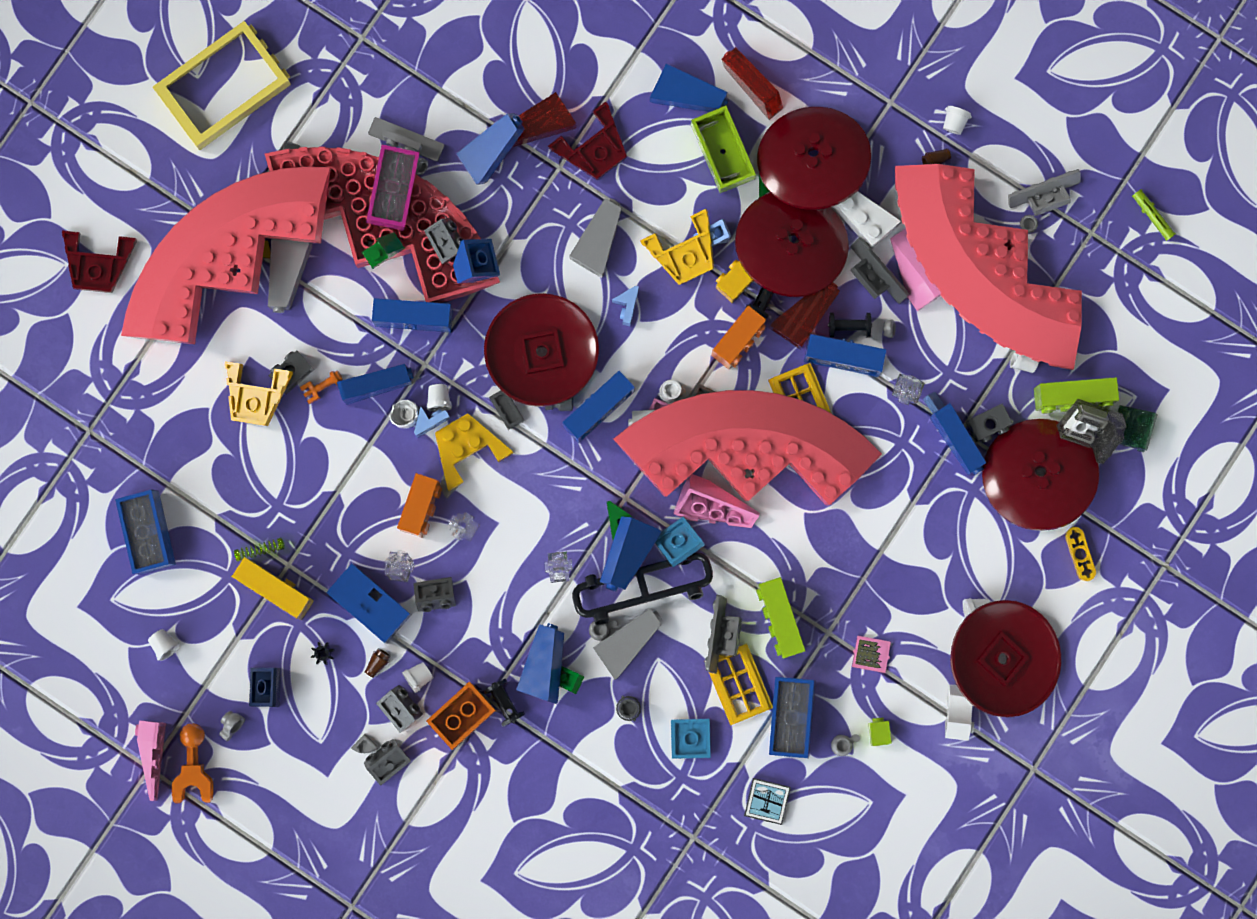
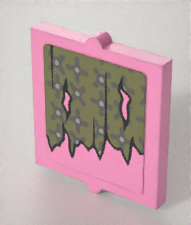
M857 636L856 646L853 650L852 667L885 673L887 661L890 659L888 655L891 642Z

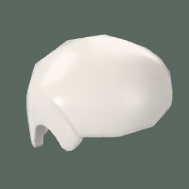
M400 400L392 405V410L389 414L392 424L399 428L414 426L419 415L418 406L410 400Z

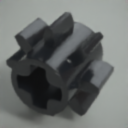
M318 642L317 648H311L314 651V655L311 658L317 659V665L321 661L328 665L327 660L334 659L331 656V652L335 651V649H329L328 642L324 646H322L321 642ZM325 648L327 656L320 658L321 655L318 652Z

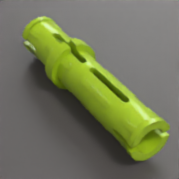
M1142 189L1132 195L1142 208V213L1149 217L1166 241L1176 234L1155 208V203L1148 199Z

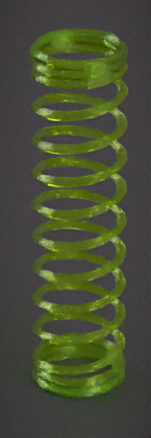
M280 537L279 539L277 538V541H278V549H277L276 544H275L274 539H273L274 551H273V549H272V547H271V544H270V541H269V540H268L269 551H268V549H267V547H266L265 542H263V543H264V548H265V553H264V551H263V549H262L260 543H259V546H260V554H259V552H258V549H257V547H256V544H255L256 555L254 554L251 545H250V548H251V556H250V554H249V552H248V549H247V547H246L247 558H248V555H249L250 558H252L253 555L256 557V556H257V553H258L260 556H261L262 552H263V554H266V550H267L268 553H270L271 550H272L273 552H275V548H276L277 551H279L280 549H281V550L284 549V543H283L282 538H281V537ZM242 548V558L240 557L239 550L234 549V556L237 562L243 560L244 557L246 558Z

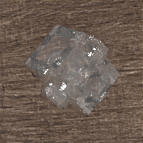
M899 374L892 395L898 398V402L901 404H917L925 383L914 376Z
M466 512L463 515L460 513L457 516L453 515L448 524L451 526L449 530L453 532L451 536L460 541L464 538L470 542L480 525L473 521L475 517ZM461 524H466L464 529H460Z
M390 551L389 557L385 560L384 573L390 580L408 582L410 572H413L414 569L412 558L405 551Z
M567 551L548 553V561H545V572L550 575V583L570 581L569 571L573 570L572 559H568Z

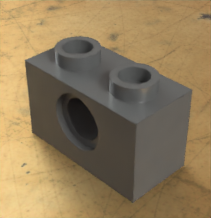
M297 350L287 354L284 358L285 361L281 365H275L268 375L273 379L274 369L286 370L288 367L295 368V372L285 389L284 394L286 395L315 370Z
M1003 404L966 421L975 442L981 440L982 443L991 440V435L997 432L1001 435L1009 431V426L1013 424ZM986 420L994 422V429L990 430L986 427Z

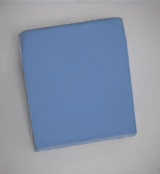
M936 392L927 395L923 400L932 414L945 406Z

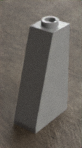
M606 198L603 200L569 255L570 260L600 278L604 276L621 215L620 204L611 198L610 200Z
M271 239L268 307L273 312L284 313L285 310L291 309L312 249V243Z
M650 608L593 647L614 680L622 674L661 626L660 620L662 618L656 610L652 611Z

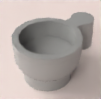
M612 620L610 623L596 625L593 621L589 626L590 636L597 641L605 640L610 634V629L617 627V621Z
M228 711L221 719L224 728L219 735L224 740L229 741L232 735L242 727L245 718L238 713Z
M854 734L849 738L846 735H837L831 742V749L838 756H846L852 750V743L858 742L860 736Z

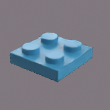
M684 517L664 529L655 542L656 546L673 567L705 546Z
M710 719L671 720L672 759L711 758Z

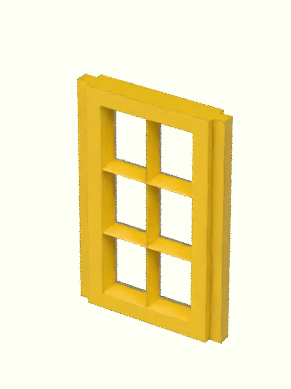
M811 363L768 379L773 393L785 395V392L780 382L790 379L796 393L788 397H798V399L803 401L801 395L811 391L817 407L831 413ZM803 373L809 387L799 391L794 377Z
M747 643L739 646L737 655L740 654L745 669L735 672L730 659L733 656L719 655L718 662L727 660L732 674L722 678L718 667L716 674L709 672L730 726L773 708ZM747 672L753 687L743 691L738 676ZM734 678L740 693L730 696L724 681ZM755 691L761 706L751 709L745 695ZM742 696L747 711L737 715L732 700Z

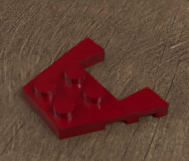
M604 102L593 111V114L604 128L577 149L572 150L562 136L548 145L551 151L596 180L627 158L607 102Z
M62 230L73 289L113 293L137 243V239L119 236L116 256L78 252L81 233Z

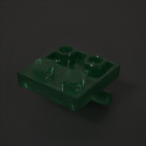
M1119 405L1113 425L1114 432L1109 442L1135 448L1137 451L1144 453L1148 449L1158 414Z

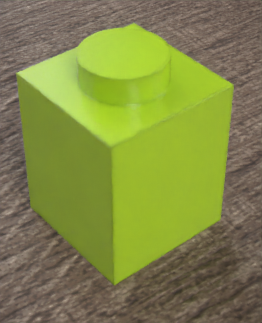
M884 717L873 718L872 722L868 723L870 745L892 744L889 721H884Z

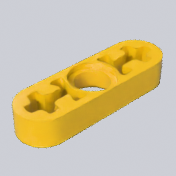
M1072 527L1066 531L1065 539L1074 567L1080 580L1090 581L1095 577L1096 569L1082 529ZM1072 531H1074L1075 533H1079V537H1077V542H1082L1083 545H1079L1073 548L1072 545H1075L1076 542L1074 538H1070V535H1072ZM1077 549L1085 551L1086 556L1083 560H1079L1075 556ZM1088 560L1089 564H1085L1087 570H1091L1089 578L1086 575H1082L1084 567L1083 565L1079 567L1078 563Z

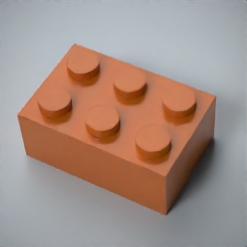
M747 306L714 347L711 356L727 369H730L732 366L735 368L742 360L743 356L741 354L743 352L747 353L755 342L753 339L755 337L759 338L765 331L766 319L750 306Z
M415 473L397 529L420 538L423 537V534L427 535L430 524H428L429 517H433L436 510L435 499H439L442 492L441 484L438 480Z
M469 681L426 722L450 749L454 750L497 710Z

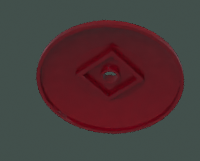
M805 107L783 115L767 129L758 147L757 166L763 184L781 202L800 209H824L844 202L859 190L870 170L871 147L862 127L847 114L827 107ZM812 150H816L819 152V154L814 157L810 156L808 153Z
M771 193L758 198L749 205L740 218L735 235L737 256L749 277L766 290L788 297L808 296L824 290L838 278L848 257L849 241L845 226L831 207L817 210L800 209L781 202ZM796 236L799 242L792 243L789 237Z
M546 293L526 295L506 305L491 322L484 343L486 367L496 386L511 399L536 407L557 405L577 395L592 378L599 356L596 330L586 313L570 300ZM540 347L547 349V354L543 357L538 356L536 353Z
M1031 419L1010 426L1009 431L998 435L986 453L984 459L986 463L983 465L984 469L982 470L986 496L993 508L1004 519L1018 527L1036 531H1047L1064 527L1078 519L1088 509L1096 495L1099 484V466L1095 452L1089 442L1067 435L1064 430V423L1050 419ZM1042 467L1046 470V474L1038 476L1035 470Z
M1011 600L993 601L973 610L958 627L951 646V670L960 692L974 707L982 712L998 717L1020 716L1038 708L1054 690L1061 670L1060 645L1056 633L1048 620L1031 606ZM1001 653L1005 654L1007 658L1004 664L999 662V655Z

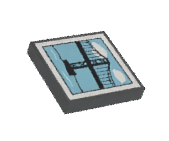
M753 778L744 816L782 825L791 787Z

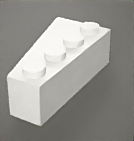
M858 191L844 202L832 206L857 236L862 237L868 243L871 249L901 223L899 219Z

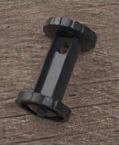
M762 287L754 304H747L746 307L750 306L762 317L768 319L769 314L765 310L774 293Z
M830 312L828 323L829 338H834L835 331H865L866 338H870L872 327L871 313H866L865 320H835L834 312Z
M506 678L497 683H492V686L483 690L484 694H492L506 719L501 723L503 727L517 722V719L525 715L524 711L519 713L516 711L503 685L507 682ZM507 709L512 710V715L507 714Z

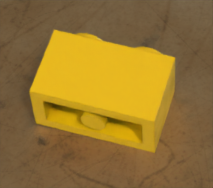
M737 259L729 266L731 270L726 275L722 273L716 280V289L731 303L754 281L745 272L740 261Z

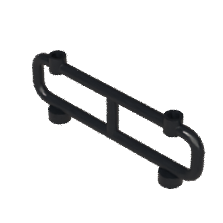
M693 553L679 564L687 565L694 560H700L706 573L704 579L651 594L648 592L644 574L672 567L668 560L639 567L634 577H637L641 592L640 597L591 610L583 609L580 592L586 589L594 590L605 584L600 583L601 578H597L595 574L585 577L586 582L578 584L573 589L572 600L575 610L581 617H593L596 625H603L610 621L608 613L684 592H687L689 600L699 599L704 595L702 588L709 585L713 579L710 560L703 553Z

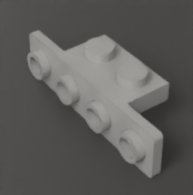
M377 117L373 119L368 131L370 136L385 141L389 146H398L406 150L420 152L419 155L436 162L439 160L444 148L443 143Z
M1079 169L1068 171L1063 175L1033 184L1028 188L1014 191L1008 195L1009 207L1014 208L1028 202L1034 215L1037 216L1070 204L1071 198L1065 188L1081 182Z

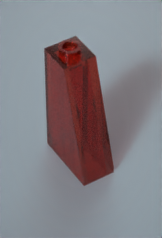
M736 47L724 54L723 58H721L724 68L766 118L770 120L783 109L779 91Z
M556 92L518 115L523 122L522 126L525 130L512 147L577 128L575 120Z
M833 282L818 293L804 296L774 320L769 329L801 350L810 334H812L840 292L837 289L838 286Z

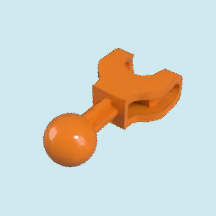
M195 723L185 725L180 731V741L187 748V764L181 766V773L172 782V799L175 804L181 803L184 800L186 788L190 785L196 786L200 790L203 802L211 803L213 800V779L204 771V764H198V746L203 743L205 733L203 728Z

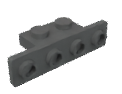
M859 237L851 245V249L862 261L850 271L874 299L887 290L896 302L900 304L909 296V293L873 252L868 243L862 237Z
M716 595V600L713 602L714 614L710 622L711 635L707 643L708 656L705 658L706 671L712 674L717 673L719 655L737 657L742 618L725 616L727 598L722 595Z

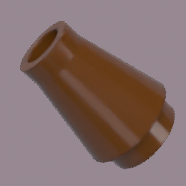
M947 148L926 152L922 156L923 165L943 164L951 159V153Z
M378 648L376 651H373L364 672L374 678L390 662L391 656L386 651Z

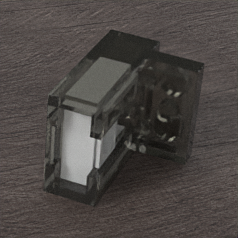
M1080 399L1074 402L1057 424L1061 439L1092 448L1096 462L1104 464L1117 446L1122 443L1124 439L1123 432L1127 427L1123 414Z

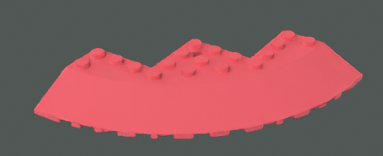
M300 147L299 149H284L265 153L269 172L295 167L331 168L324 220L342 216L357 268L370 265L362 254L364 250L369 248L367 245L368 240L375 244L378 242L377 238L394 232L405 249L390 259L412 253L426 302H447L500 283L499 278L494 277L473 283L457 284L453 267L456 257L442 264L424 230L440 219L450 218L456 224V230L464 240L481 238L466 216L451 200L430 182L416 175V173L404 231L366 223L379 157L367 154L366 152H357L339 147ZM400 186L399 194L407 196L408 187Z
M943 164L895 166L897 202L902 215V224L905 225L907 231L906 237L911 248H914L917 261L921 262L926 276L939 289L943 299L949 305H952L966 322L972 323L980 330L981 334L985 333L993 338V341L1000 346L1008 347L1016 351L1015 353L1030 357L1034 361L1048 363L1049 366L1073 370L1082 326V291L1027 283L1028 230L974 222L975 169Z
M295 167L257 174L231 184L194 207L173 226L145 264L134 286L126 310L121 336L195 345L203 288L258 294L265 238L321 244L331 168Z
M726 390L700 394L675 401L644 416L613 438L664 497H667L702 464L709 460L745 501H749L786 466L790 465L825 505H830L882 455L865 436L828 411L800 399L754 390ZM745 470H751V471H752V473H751V475H752L751 478H750V477H746V478H745V475H746Z

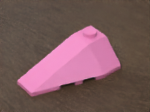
M905 228L891 237L890 240L899 266L901 279L909 293L907 298L916 311H919L940 297L941 292L935 284L929 281L921 262L917 261L914 248H911L906 237L907 231Z
M691 474L683 485L674 510L675 515L690 521L698 522V519L709 520V523L713 524L718 521L726 522L729 526L752 528L760 515L759 512L711 481Z
M139 721L135 728V736H138L137 742L150 801H157L166 723Z

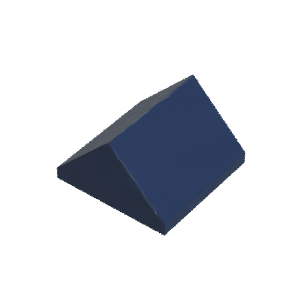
M250 668V707H280L281 668Z

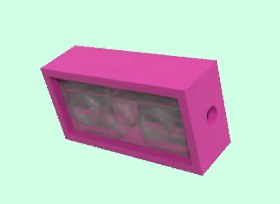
M381 145L366 223L404 231L420 152Z

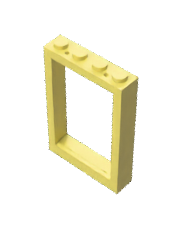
M245 21L152 87L199 151L291 85L288 80L291 78L284 68L281 70L277 64L280 62L274 54L270 55L266 49L269 48L263 39L258 40L255 36L257 34L252 24L247 25ZM244 33L278 79L201 134L167 88Z

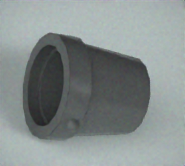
M621 696L616 705V711L621 719L636 721L641 712V705L632 696Z

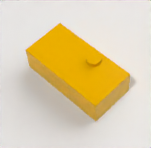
M245 557L232 575L234 579L296 619L302 620L314 602L313 599L294 588L296 584L287 578L283 581Z

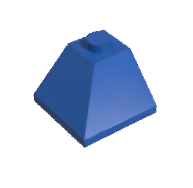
M469 239L460 242L453 264L457 284L473 283L500 276L492 239Z

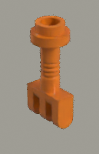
M338 370L330 372L331 377L315 386L312 381H309L300 387L301 391L309 388V391L303 394L305 398L310 395L313 396L307 400L308 404L321 398L318 392L334 383L337 385L338 381L343 380Z

